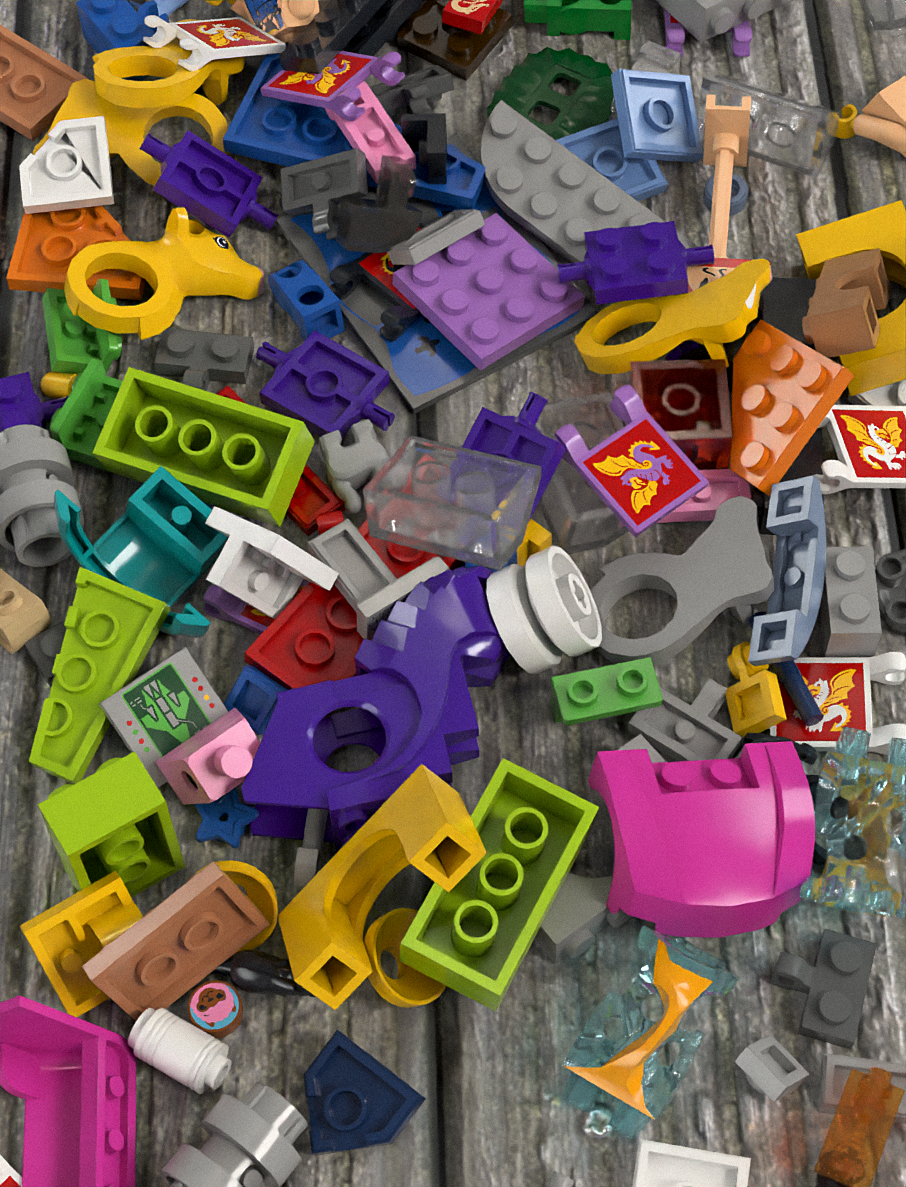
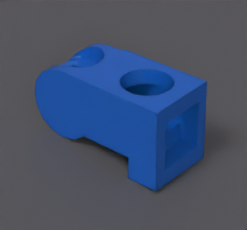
M299 259L289 266L268 275V282L277 303L298 326L303 341L314 330L328 338H332L345 331L338 297L304 260Z

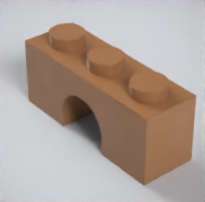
M877 248L825 260L820 278L816 279L814 295L809 298L807 316H804L802 319L806 342L809 345L814 344L816 351L828 358L874 349L880 332L876 310L886 309L891 292L880 249Z

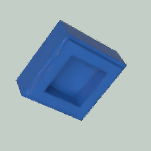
M245 665L223 704L228 712L233 708H237L245 717L252 730L259 735H264L278 702L276 693L287 691L288 689L253 665Z

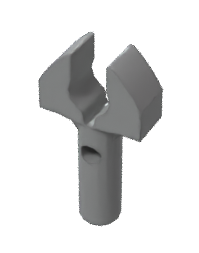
M308 809L304 839L302 847L297 849L294 886H296V892H300L323 868L321 854L329 810Z

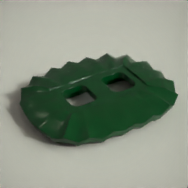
M546 47L537 54L528 53L522 64L515 65L510 75L503 78L500 88L494 92L492 103L487 107V117L489 118L493 109L502 100L554 140L563 138L608 121L616 107L611 74L613 73L607 63L596 62L589 55H579L571 48L557 51ZM559 77L580 85L572 96H564L549 88ZM538 105H543L559 113L554 122L549 125L538 122L528 116Z

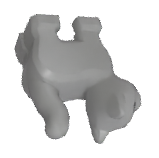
M369 419L351 426V432L355 438V442L352 445L346 447L340 445L342 437L339 430L322 435L319 438V460L326 470L329 485L341 501L346 503V510L350 514L359 512L362 505L361 498L355 490L373 482L376 491L385 500L411 472L406 463L388 457L384 447L377 441V435Z

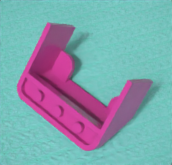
M20 995L1 1002L0 1084L8 1093L25 1099L22 1187H135L136 1059L132 1048L128 1046V1041L118 1033Z

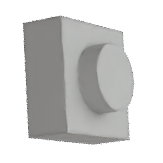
M771 1034L748 1045L734 1061L746 1073V1078L751 1086L758 1092L767 1095L773 1102L798 1089L810 1075Z

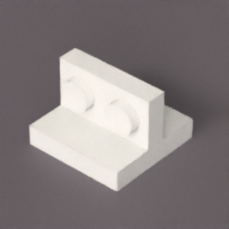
M214 506L205 522L208 526L228 537L206 580L273 619H276L292 601L303 579L330 591L339 574L282 536Z

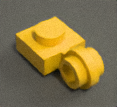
M746 641L734 646L732 653L727 657L728 667L732 675L741 682L728 687L725 693L733 732L742 738L747 733H760L787 720L777 675L767 671L769 664L753 666L748 662L751 644Z

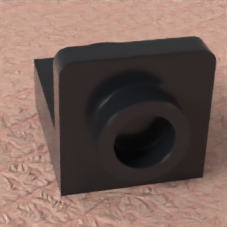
M446 113L403 114L401 116L402 136L413 152L419 151V165L428 166L429 184H447Z

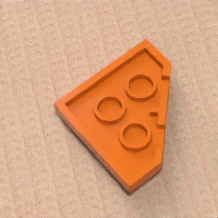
M102 205L26 214L24 211L6 277L9 290L46 292L47 288L64 290L71 260L83 248L103 242L131 240L123 233L122 226ZM105 269L94 273L86 280V284L92 292L98 279H107L111 297L131 300L142 299L146 279L136 273L123 269Z
M760 319L733 358L730 470L770 496L772 484L779 483L855 375L842 365Z

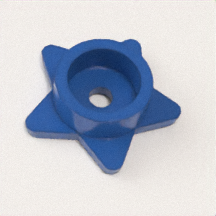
M236 787L212 803L194 804L203 819L196 833V840L202 843L214 839L220 843H227L234 849L238 848L241 836L246 831L247 824L258 818L259 812L255 808L240 803ZM222 814L229 815L226 821H220Z

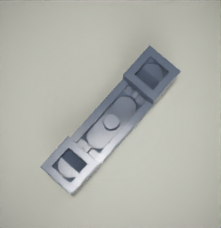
M814 475L772 484L766 528L777 536L772 572L775 590L769 597L767 614L754 617L748 661L753 666L797 660L804 650L816 622L825 578L826 526L819 479Z

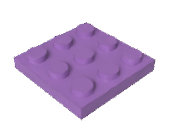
M497 213L484 220L485 225L420 263L406 265L393 272L392 285L480 371L583 308L585 295L571 282L559 283L558 270Z

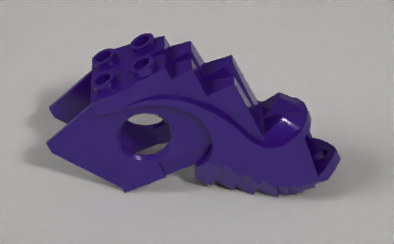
M481 565L466 569L460 567L452 571L448 569L435 577L431 576L423 583L420 581L413 588L405 602L396 601L387 621L380 620L372 641L363 639L354 657L355 677L334 682L330 680L276 693L278 702L253 759L251 770L247 774L242 786L245 803L256 804L255 809L259 812V817L250 822L252 836L303 840L308 809L329 810L324 842L334 843L337 853L421 764L452 787L451 765L479 757V747L476 739L479 736V727L468 687L492 686L510 656L498 633L487 599V579L493 571ZM341 707L359 708L342 713L331 715V717L324 718L328 713L337 710ZM346 744H361L370 747L379 755V758L371 766L360 771L342 772L329 768L325 764L327 757L335 749Z

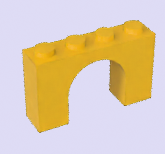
M902 200L796 234L808 279L820 278L825 260L879 248L888 280L897 282L906 288V210ZM906 299L893 312L878 319L880 332L874 349L837 356L838 364L855 375L847 386L850 397L906 379Z
M423 764L407 778L278 914L294 981L334 1010L373 972L363 942V929L373 903L388 882L402 869L412 864L447 892H450L487 853L460 793Z

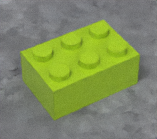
M135 751L123 758L116 757L104 762L94 774L76 784H65L58 787L45 801L37 804L63 867L78 892L116 871L132 898L186 867L167 803Z

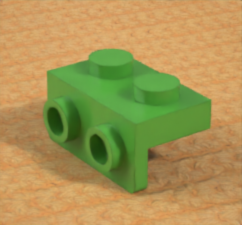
M98 279L92 293L106 303L117 305L116 299L110 295L108 280ZM47 288L42 298L51 371L79 374L84 372L93 358L102 361L107 373L113 360H118L122 350L121 334L93 327L80 316H75L67 305L64 290Z
M92 358L84 372L76 376L71 394L63 407L58 408L52 416L50 432L53 439L60 442L66 448L69 459L108 471L92 452L122 381L108 377L102 361Z
M651 657L555 676L551 680L550 706L555 723L563 722L564 725H573L662 705L663 696Z

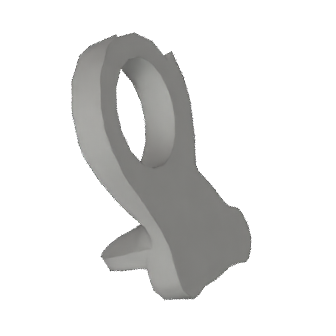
M737 496L720 504L711 525L682 555L633 553L619 557L599 568L603 577L591 589L602 627V641L596 650L613 664L651 657L653 666H657L667 662L685 649L725 609H729L743 626L748 625V620L753 615L751 604L766 601L775 590L772 570L766 561L763 542L758 531V509L756 503L747 497ZM647 588L663 590L677 600L678 606L673 619L663 630L649 637L639 639L622 638L606 628V619L610 609L620 598L633 591Z

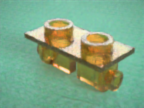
M871 1067L869 1074L851 1069L814 1172L849 1187L871 1186L905 1090L890 1083L892 1079L891 1073L878 1067Z

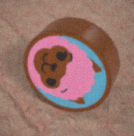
M213 980L201 984L193 991L188 1001V1015L192 1025L215 1038H222L234 1032L240 1025L243 1018V1004L238 991L231 984Z

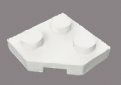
M104 116L59 121L48 133L49 139L35 155L30 153L19 166L22 202L26 214L114 204L107 128Z

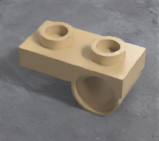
M0 569V644L8 652L14 654L25 646L24 643L40 634L53 622L42 599Z

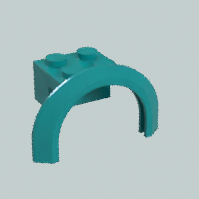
M162 466L128 499L125 513L94 545L91 544L80 524L81 509L59 489L54 493V509L60 535L79 564L89 571L167 603L170 609L216 562L228 540V537L205 524L212 510ZM187 603L182 613L169 612L160 631L172 635L200 638L208 631L211 622Z

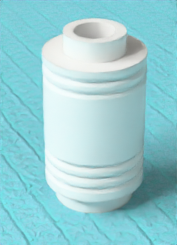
M150 1007L146 1009L137 1019L128 1038V1046L134 1049L135 1057L142 1059L198 1094L204 1093L209 1087L214 1090L217 1089L226 1078L232 1061L227 1058L229 1050L227 1044L222 1043L220 1040L189 1022L180 1019V1017L175 1016L164 1008L155 1010Z

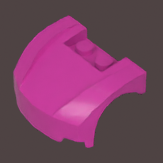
M792 741L744 744L739 758L658 763L651 762L647 749L597 751L588 783L591 789L598 791L606 803L611 817L615 863L613 879L606 906L611 913L616 914L622 910L627 915L654 922L655 930L661 934L677 937L721 938L760 930L772 925L777 921L782 912L800 902L810 880L815 845V816L808 780Z

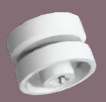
M550 546L530 555L526 561V568L519 564H511L491 573L488 577L486 594L498 633L515 661L529 674H538L558 665L563 657V652L568 656H579L599 647L602 641V627L591 591L576 564L560 547Z

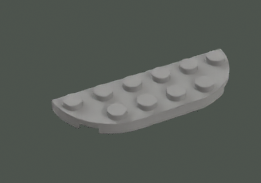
M502 100L493 109L485 124L481 140V164L486 167L485 185L494 201L508 216L570 263L584 261L586 254L584 232L597 231L604 228L645 225L651 222H665ZM677 231L678 240L684 245L685 249L699 247Z

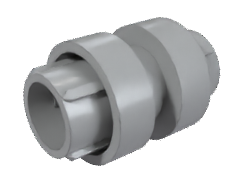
M27 424L13 426L0 432V544L6 549L16 552L19 562L32 567H45L57 564L72 554L59 532L54 509V493L59 489L80 509L81 505L78 493L72 487L74 477L66 448L60 442L51 439L47 430L39 426ZM81 509V512H80V524H81L82 529H83V526H84V517H83V513H82V509Z
M256 1082L241 1101L224 1094L201 1121L202 1127L210 1136L208 1141L200 1150L183 1143L160 1170V1174L170 1187H258L262 1182L270 1187H280L301 1162V1158L292 1144L308 1124L299 1111L284 1097L269 1086Z

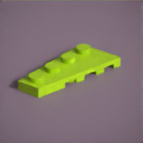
M80 566L75 581L77 590L74 602L68 608L64 624L66 632L61 652L56 654L52 669L54 678L49 698L44 700L29 762L34 767L71 784L81 781L111 724L99 703L134 680L170 612L167 603Z

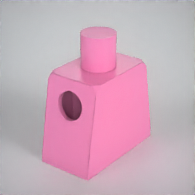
M233 708L155 761V763L183 805L212 803L245 781L247 774L251 770L260 741L245 717L237 708ZM186 772L193 778V780L195 781L194 784L190 782L186 775Z

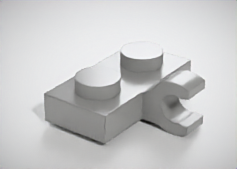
M712 679L705 683L691 705L660 687L663 696L662 705L637 711L628 722V731L635 736L641 733L651 746L676 761L731 759L742 742L740 735L713 719L725 703V699L722 697L727 692V688Z

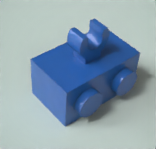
M79 0L76 2L84 39L97 54L121 47L150 46L143 41V37H152L156 33L157 27L147 26L144 23V19L150 15L159 16L157 3L154 0L142 4L138 9V13L127 0ZM166 13L159 16V18L169 23ZM149 75L131 76L122 79L142 81L149 77Z

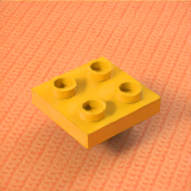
M114 871L20 925L24 936L69 1015L79 1017L109 999L89 979L82 966L97 955L104 946L113 942L142 919L143 915L133 902L121 877Z

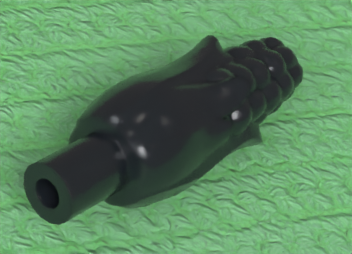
M248 949L240 951L235 956L229 957L211 972V974L230 977L234 986L249 993L277 994L286 997V995L316 997L294 981L288 958H279L259 950Z

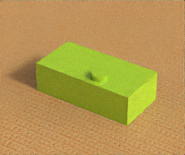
M128 367L92 453L109 472L145 483L162 466L202 502L280 528L315 441L303 421Z
M503 758L471 815V819L487 853L450 892H447L434 882L401 942L399 961L496 1012L591 832L599 807Z

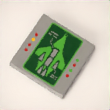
M186 647L99 703V706L131 753L136 752L157 788L168 781L155 761L228 712Z

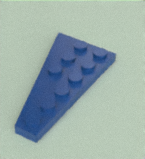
M277 53L266 54L223 137L225 152L287 167L353 149L335 120L332 121L329 118L325 108L262 96L260 88L283 70L279 54ZM395 124V126L402 135L401 126ZM447 146V184H429L428 166L419 165V151L413 152L416 156V169L376 184L366 169L367 186L462 209H474L485 183L486 167Z

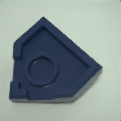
M336 1030L303 1074L311 1131H309L311 1154L317 1156L393 1144L426 1098L346 1035Z

